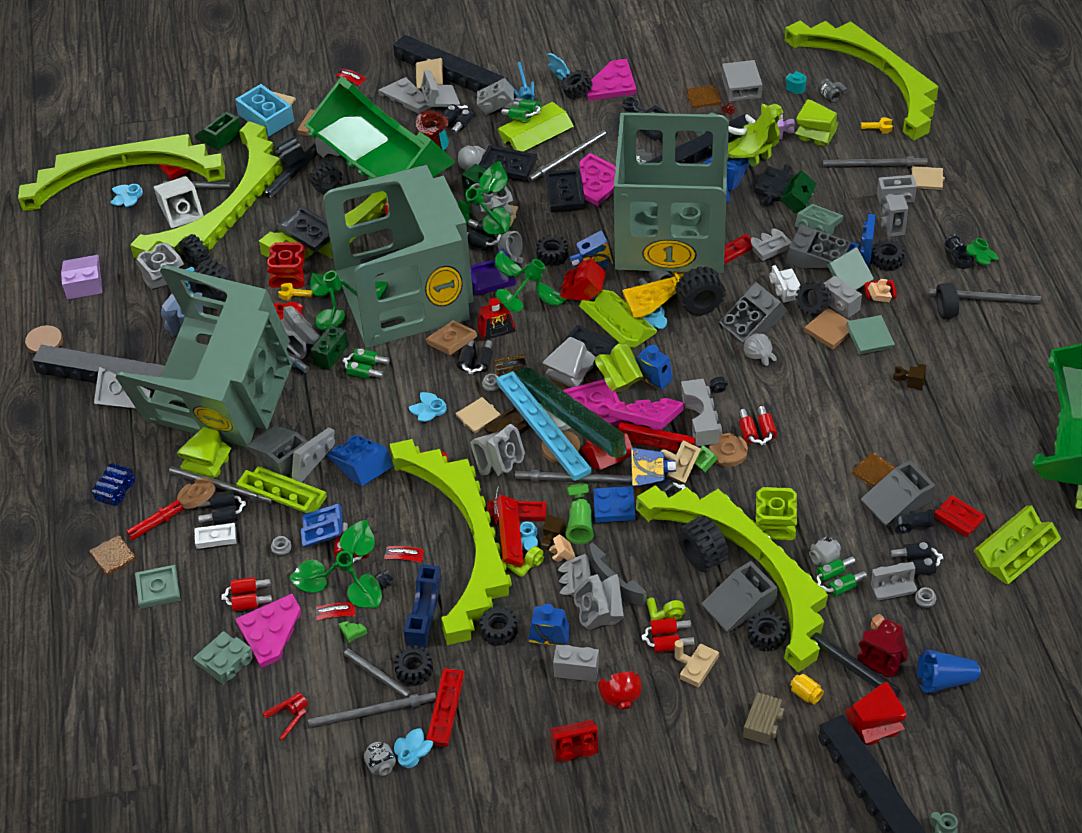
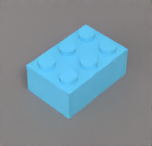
M262 84L235 99L238 115L246 121L265 126L268 137L294 122L292 106Z

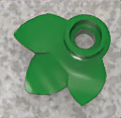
M976 238L966 247V252L971 256H975L976 261L981 265L988 266L990 260H999L997 254L988 248L989 245L984 239Z

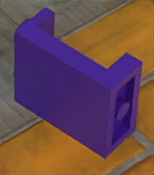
M495 259L470 266L472 290L475 296L516 285V278L513 275L510 277L506 276L496 268Z

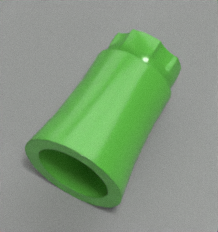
M584 499L573 501L569 510V521L565 535L574 544H586L594 537L590 504Z

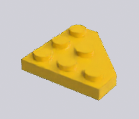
M671 277L622 290L633 318H642L647 314H651L676 293V278Z

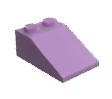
M98 255L63 261L61 271L62 285L67 299L103 293Z

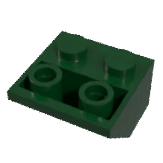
M226 111L194 135V137L219 151L240 134L239 118Z

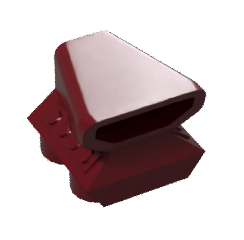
M885 619L876 630L863 631L862 639L859 642L860 652L857 655V659L873 671L887 678L898 675L900 662L907 661L909 656L902 626Z

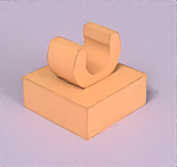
M880 279L878 283H870L868 286L873 300L889 302L891 300V287L886 285V279Z
M560 534L553 538L555 545L549 549L553 554L557 553L552 557L553 560L560 562L563 558L567 561L576 558L569 541Z

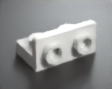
M776 265L772 266V273L769 274L770 282L775 285L777 296L781 297L783 303L798 300L795 299V296H798L796 291L799 290L800 283L793 269L778 271Z

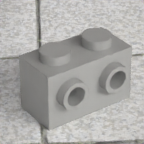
M505 78L477 92V105L485 115L512 103L514 99V88Z
M914 176L878 178L877 196L880 205L885 204L886 196L902 194L906 203L915 202L917 186Z
M904 195L886 196L885 204L882 205L883 217H881V226L885 228L888 237L905 235L908 206Z
M833 276L824 283L825 287L829 288L828 293H831V296H829L831 302L828 303L831 308L847 319L860 310L862 294L836 276Z
M556 645L553 660L554 677L596 682L599 668V649Z

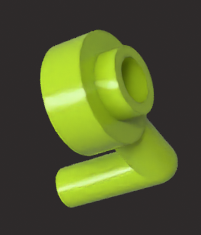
M533 546L527 552L524 564L520 568L506 563V567L518 576L523 577L531 567L539 566L544 559L543 550Z
M647 599L651 620L676 618L678 620L685 614V608L681 601H670L663 606V610L658 611L655 599Z

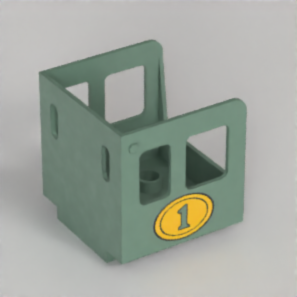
M663 113L620 114L614 178L615 270L691 271L690 269L707 266L709 269L713 268L717 273H724L729 121L725 116ZM638 130H660L663 133V160L660 163H641L636 160V132ZM676 132H712V162L710 164L677 163L675 161Z
M424 165L331 189L326 192L323 201L335 271L340 279H344L357 292V296H355L344 285L341 286L366 348L440 328L452 320L461 322L470 319L468 303L474 301L466 221L444 176L433 178L428 166ZM380 191L386 192L389 210L387 216L352 226L346 225L343 203L346 200ZM386 228L391 229L393 240L391 245L355 255L351 254L349 245L351 238ZM404 248L370 262L360 264V260L363 258ZM386 281L388 282V287L383 296L378 300L375 282ZM400 318L405 320L404 323L381 328V323Z
M163 265L160 272L185 315V319L161 377L117 372L115 378L144 421L194 434L203 427L219 431L222 441L245 447L251 442L256 427L268 429L293 362L287 352L290 342L288 335L266 289ZM184 280L208 285L227 294L226 302L192 294ZM197 304L222 310L219 317L205 314L199 310ZM206 335L210 336L211 339L209 344L205 345L196 341L197 337ZM140 386L155 390L152 399L145 395ZM175 401L184 403L188 408L172 405L171 403Z

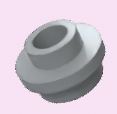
M495 374L486 375L482 381L483 388L487 391L498 390L500 388L496 382L498 376Z
M284 536L276 537L271 544L272 552L276 555L287 554L291 550V542Z
M924 587L916 592L915 601L921 607H931L936 602V595L932 589Z

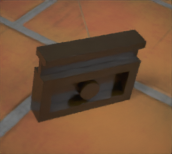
M513 406L487 423L485 431L490 434L500 432L509 424H512L521 434L531 426L520 412L516 410V407Z

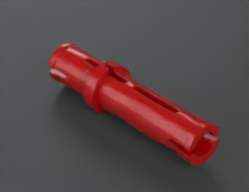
M177 499L165 508H159L155 514L127 529L126 533L134 541V539L162 522H168L169 518L184 510L183 506H178L180 502Z

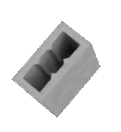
M755 60L722 64V79L729 101L762 98V82Z

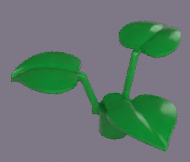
M499 161L491 165L481 176L480 188L471 187L466 191L465 196L468 204L462 200L456 201L466 221V225L470 220L468 213L472 211L471 203L475 206L481 205L489 214L483 220V228L490 235L504 234L511 225L510 215L505 208L499 206L491 212L483 204L484 196L482 193H489L490 190L494 193L500 192L507 184V174Z
M503 250L495 257V266L504 275L519 277L522 273H526V279L514 295L504 289H499L495 293L496 298L508 310L512 312H520L522 310L523 303L516 297L528 280H537L535 288L538 290V296L547 304L557 306L567 300L562 298L557 291L540 283L543 276L541 273L545 269V265L540 260L533 259L530 264H527L521 270L514 261L505 255Z
M328 271L325 274L312 273L310 286L313 294L322 297L330 291L333 303V310H324L316 317V325L321 331H326L330 325L338 327L345 319V312L337 310L334 292L340 291L341 286L344 285L357 296V292L344 279H340L336 271ZM386 281L375 282L378 300L383 296L388 287V282Z
M359 521L343 533L340 545L344 551L338 553L336 557L337 562H334L326 573H324L325 568L321 562L307 560L299 565L295 572L290 575L291 582L304 592L317 593L327 586L325 577L329 576L338 567L341 571H349L355 583L348 587L347 591L350 602L357 607L377 608L382 599L378 580L369 574L362 575L358 580L352 568L354 553L358 556H365L374 548L375 539L368 521Z

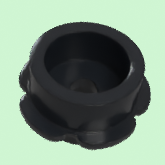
M627 97L623 100L622 104L625 111L633 112L634 107L639 102L633 97Z
M715 377L710 381V389L715 391V393H721L726 390L728 382L725 381L724 377Z
M379 569L375 577L383 588L388 585L391 586L390 581L393 580L387 570L382 572Z

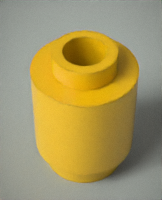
M805 674L796 675L790 684L793 693L807 703L811 702L813 705L821 699L824 693L821 686Z

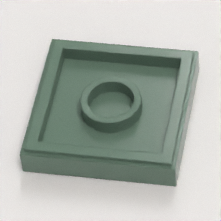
M857 247L827 264L833 276L838 277L855 290L874 279Z
M882 315L847 321L846 327L859 355L894 348L895 343Z
M176 565L135 573L140 609L181 601Z

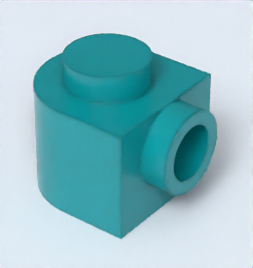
M797 71L793 74L789 73L786 77V90L794 94L805 92L806 76Z

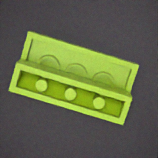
M554 102L543 106L539 114L531 116L529 121L521 122L520 120H514L497 130L505 144L510 142L514 150L525 152L574 126L566 111Z
M601 290L595 302L582 300L579 305L621 344H628L629 347H637L657 332L643 317L633 318L627 303L614 291Z
M257 466L254 472L246 470L236 483L237 487L304 513L317 511L327 497L325 491Z
M1030 505L1024 507L975 548L974 552L983 568L1005 584H1009L1059 542L1061 537L1053 522H1041L1033 506Z

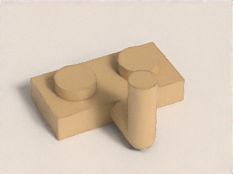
M682 441L676 455L667 450H661L660 452H664V460H676V472H668L666 477L685 484L700 452V448Z
M677 640L675 642V658L686 664L680 673V679L699 688L717 661L719 652L700 644L692 657L683 653V642Z

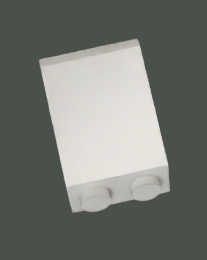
M186 176L154 186L158 203L171 228L203 217L195 186Z

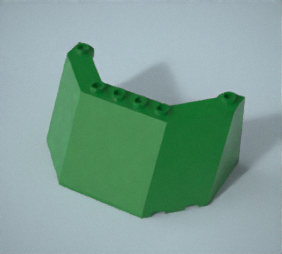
M342 76L304 124L309 130L307 133L314 139L317 137L348 160L346 162L347 165L353 169L357 167V172L364 177L368 175V180L424 165L428 166L432 177L455 163L430 138L421 132L416 136L401 126Z
M1082 343L1051 350L1048 366L1054 371L1061 406L1059 426H1057V440L1054 443L1055 455L1044 457L1043 454H1036L1035 459L1032 461L1034 470L1039 473L1041 478L1082 485Z

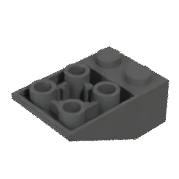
M800 225L789 247L786 263L800 268H828V263L847 253L851 242Z
M755 282L719 321V324L744 344L749 336L755 333H762L775 325L787 310L777 298Z
M275 425L245 447L273 472L286 476L292 472L294 451L308 441L295 431Z
M909 460L894 468L861 498V502L887 527L893 523V519L897 518L898 515L899 517L901 514L908 515L910 511H916L932 502L936 485Z
M750 561L735 570L701 603V606L728 633L752 618L755 613L757 615L758 612L775 604L777 600V587Z

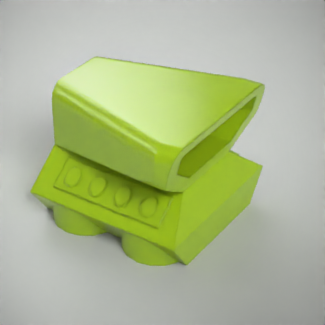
M808 99L796 118L797 124L800 126L795 135L802 141L812 140L820 146L828 145L838 127L839 122H836L837 113Z
M619 343L612 349L611 354L598 355L595 358L596 365L604 375L605 382L612 392H622L643 378L628 344Z
M203 427L178 450L177 455L185 459L180 468L206 477L215 478L221 472V465L228 461V453L231 447L221 440L219 431Z
M762 487L756 492V524L771 539L794 540L796 538L797 493L792 488Z

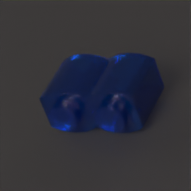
M114 463L109 464L102 478L97 481L92 490L94 499L117 506L124 500L125 492L134 485L135 477L132 469Z

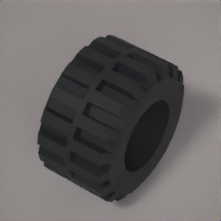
M209 259L204 260L193 271L236 282L227 268ZM188 281L193 293L199 292L202 293L203 297L226 302L227 294L208 285Z
M700 266L685 272L684 276L678 279L679 282L676 283L677 288H675L684 310L692 315H700L702 313L707 314L709 311L712 312L716 307L718 308L726 296V289L718 273L713 268L709 269L707 266L704 268Z
M699 516L678 529V541L682 552L687 560L699 571L707 572L728 559L729 551L725 538L719 528L709 518Z

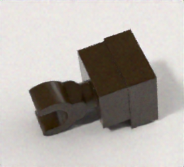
M927 365L910 366L909 371L896 366L893 380L901 381L908 379L907 387L923 390Z
M548 515L542 528L545 538L542 540L541 545L543 546V551L550 553L549 549L554 543L553 538L559 534L564 536L566 524L564 519Z

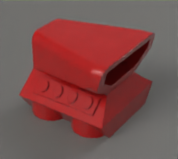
M275 242L270 246L266 273L271 274L269 277L270 287L281 288V285L285 283H292L293 288L304 287L305 280L302 269L306 247L300 242Z
M888 682L880 684L854 703L852 707L845 709L848 721L864 744L874 745L878 743L880 738L885 736L895 737L899 731L905 729L901 721L906 719V711Z

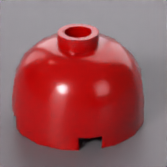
M630 671L611 675V680L607 682L605 678L601 679L598 682L601 698L606 704L612 707H619V710L631 708V704L638 700L642 690L639 673L635 675L634 672Z

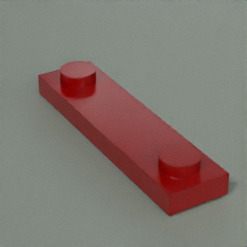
M620 422L618 427L620 433H627L632 443L678 452L682 441L695 446L696 437L654 430Z
M500 495L497 497L503 562L520 568L524 561L517 500Z
M443 668L426 739L432 741L434 746L448 747L465 676L463 670Z

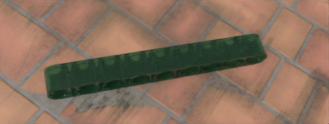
M526 367L517 371L519 380L543 408L609 456L621 458L626 455L625 436L621 431L533 369Z

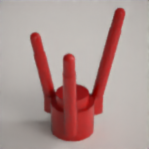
M297 692L288 700L263 712L262 715L267 719L285 708L290 714H297L281 735L280 740H284L298 720L307 713L304 708L308 706L305 697Z

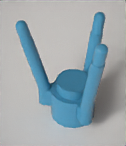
M518 62L523 86L520 88L519 94L514 89V94L519 99L533 100L535 98L534 82H531V88L527 86L521 62Z

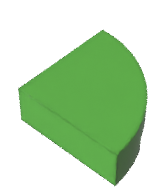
M349 621L339 623V628L348 642L367 634V629L362 624L349 623Z

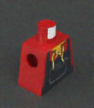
M492 298L489 300V305L482 306L479 309L477 330L483 341L516 332L510 311L500 303L499 299Z

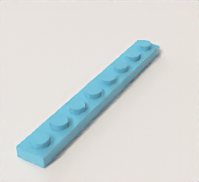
M512 371L496 378L497 385L571 478L576 481L591 474V467Z

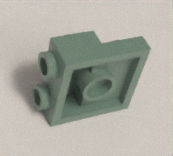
M811 204L797 214L795 227L799 228L800 225H804L832 235L835 226L842 222L843 215Z
M223 631L193 659L195 664L224 685L228 680L234 678L241 668L248 665L254 657L250 646L237 637L235 639Z

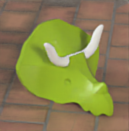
M762 104L761 115L758 120L755 121L749 115H745L746 121L749 124L745 125L743 129L729 126L730 133L742 136L728 143V158L749 157V164L751 166L759 164V154H761L764 160L771 157V147L779 142L780 131L777 123L782 119V107L777 104L769 106Z

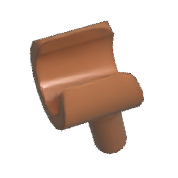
M877 614L872 618L870 626L873 630H876L881 622L885 620L882 615Z

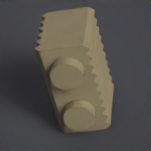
M758 692L746 720L743 737L769 745L771 738L775 739L777 735V720L782 721L785 709L781 708L782 700Z

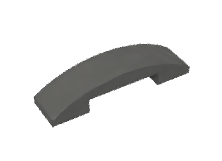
M593 542L589 544L591 564L601 582L610 576L616 575L606 565V554ZM618 576L621 598L630 603L645 606L647 604V592L634 580L626 584Z

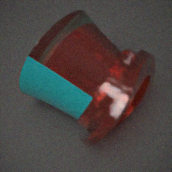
M427 110L421 112L415 122L417 131L430 138L442 150L446 149L449 145V139L445 132V128L448 126L447 118L435 111Z

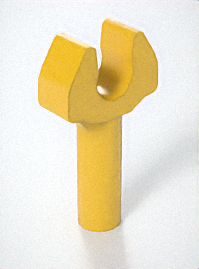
M882 117L880 122L861 123V129H880L883 134L892 132V119Z
M285 283L281 285V291H278V294L282 300L289 301L292 296L312 298L313 291L294 289L292 283Z

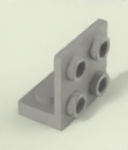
M424 71L421 89L428 106L449 107L450 104L460 105L452 85H436L431 71Z

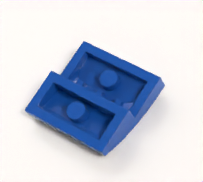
M339 504L302 515L303 528L301 529V537L304 548L341 536L343 517L342 507Z

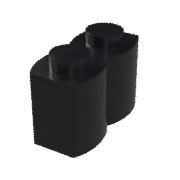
M294 136L277 145L276 153L283 164L287 163L290 166L306 157L304 150Z

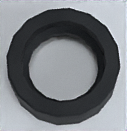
M953 282L938 284L936 287V303L942 319L957 317L959 314V298Z

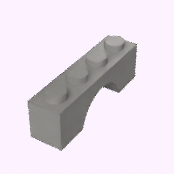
M704 379L682 381L681 397L685 403L684 407L700 413L698 417L692 419V435L696 437L695 445L718 444L719 435H722L721 424H717L718 415L717 411H713L714 401L713 398H709V386L705 385Z

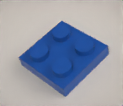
M868 214V221H864L863 232L866 233L862 234L861 245H865V247L861 246L860 254L864 257L866 265H870L876 216L874 214Z
M633 486L593 489L595 523L635 520Z

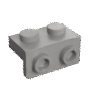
M899 563L893 566L873 569L871 586L876 599L884 600L915 594L917 588L914 583L916 569L914 563Z

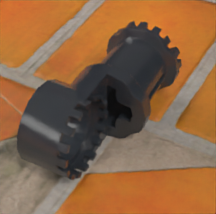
M955 234L948 236L949 238H946L947 240H945L944 244L950 248L951 254L955 258V265L960 269L969 268L972 256L966 252V245L960 242L959 236Z
M927 509L926 512L910 511L909 515L901 514L900 517L898 515L892 521L894 530L897 534H906L912 529H916L917 526L928 525L933 527L934 520L931 517L933 512L931 509Z

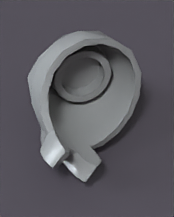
M465 146L458 153L459 167L466 171L474 164L478 165L486 150L479 146Z
M516 231L504 233L498 243L499 250L504 249L508 258L522 264L524 258L520 257L522 253L521 235Z
M755 333L745 340L744 352L747 357L761 359L762 364L766 366L769 364V359L776 361L777 358L772 353L771 341L765 334Z

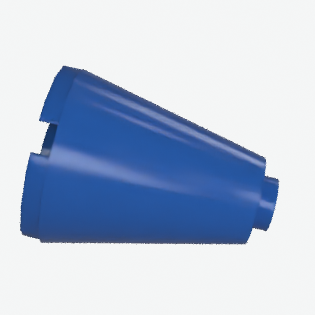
M924 649V654H920L918 657L917 677L922 678L923 684L919 685L925 693H933L976 682L981 674L980 666L977 665L975 660L930 649Z

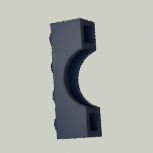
M424 564L419 566L412 613L407 615L404 627L406 646L414 647V645H418V647H427L442 584L440 566Z

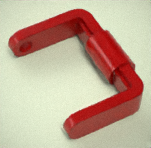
M887 280L886 285L891 287L893 298H897L894 282ZM878 281L865 283L864 289L867 300H870L868 286L870 283H878Z

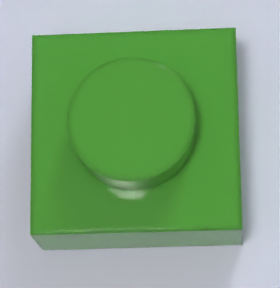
M703 445L694 464L706 472L718 457Z
M586 483L566 486L567 494L572 495L573 498L583 497L584 493L589 492L588 484Z

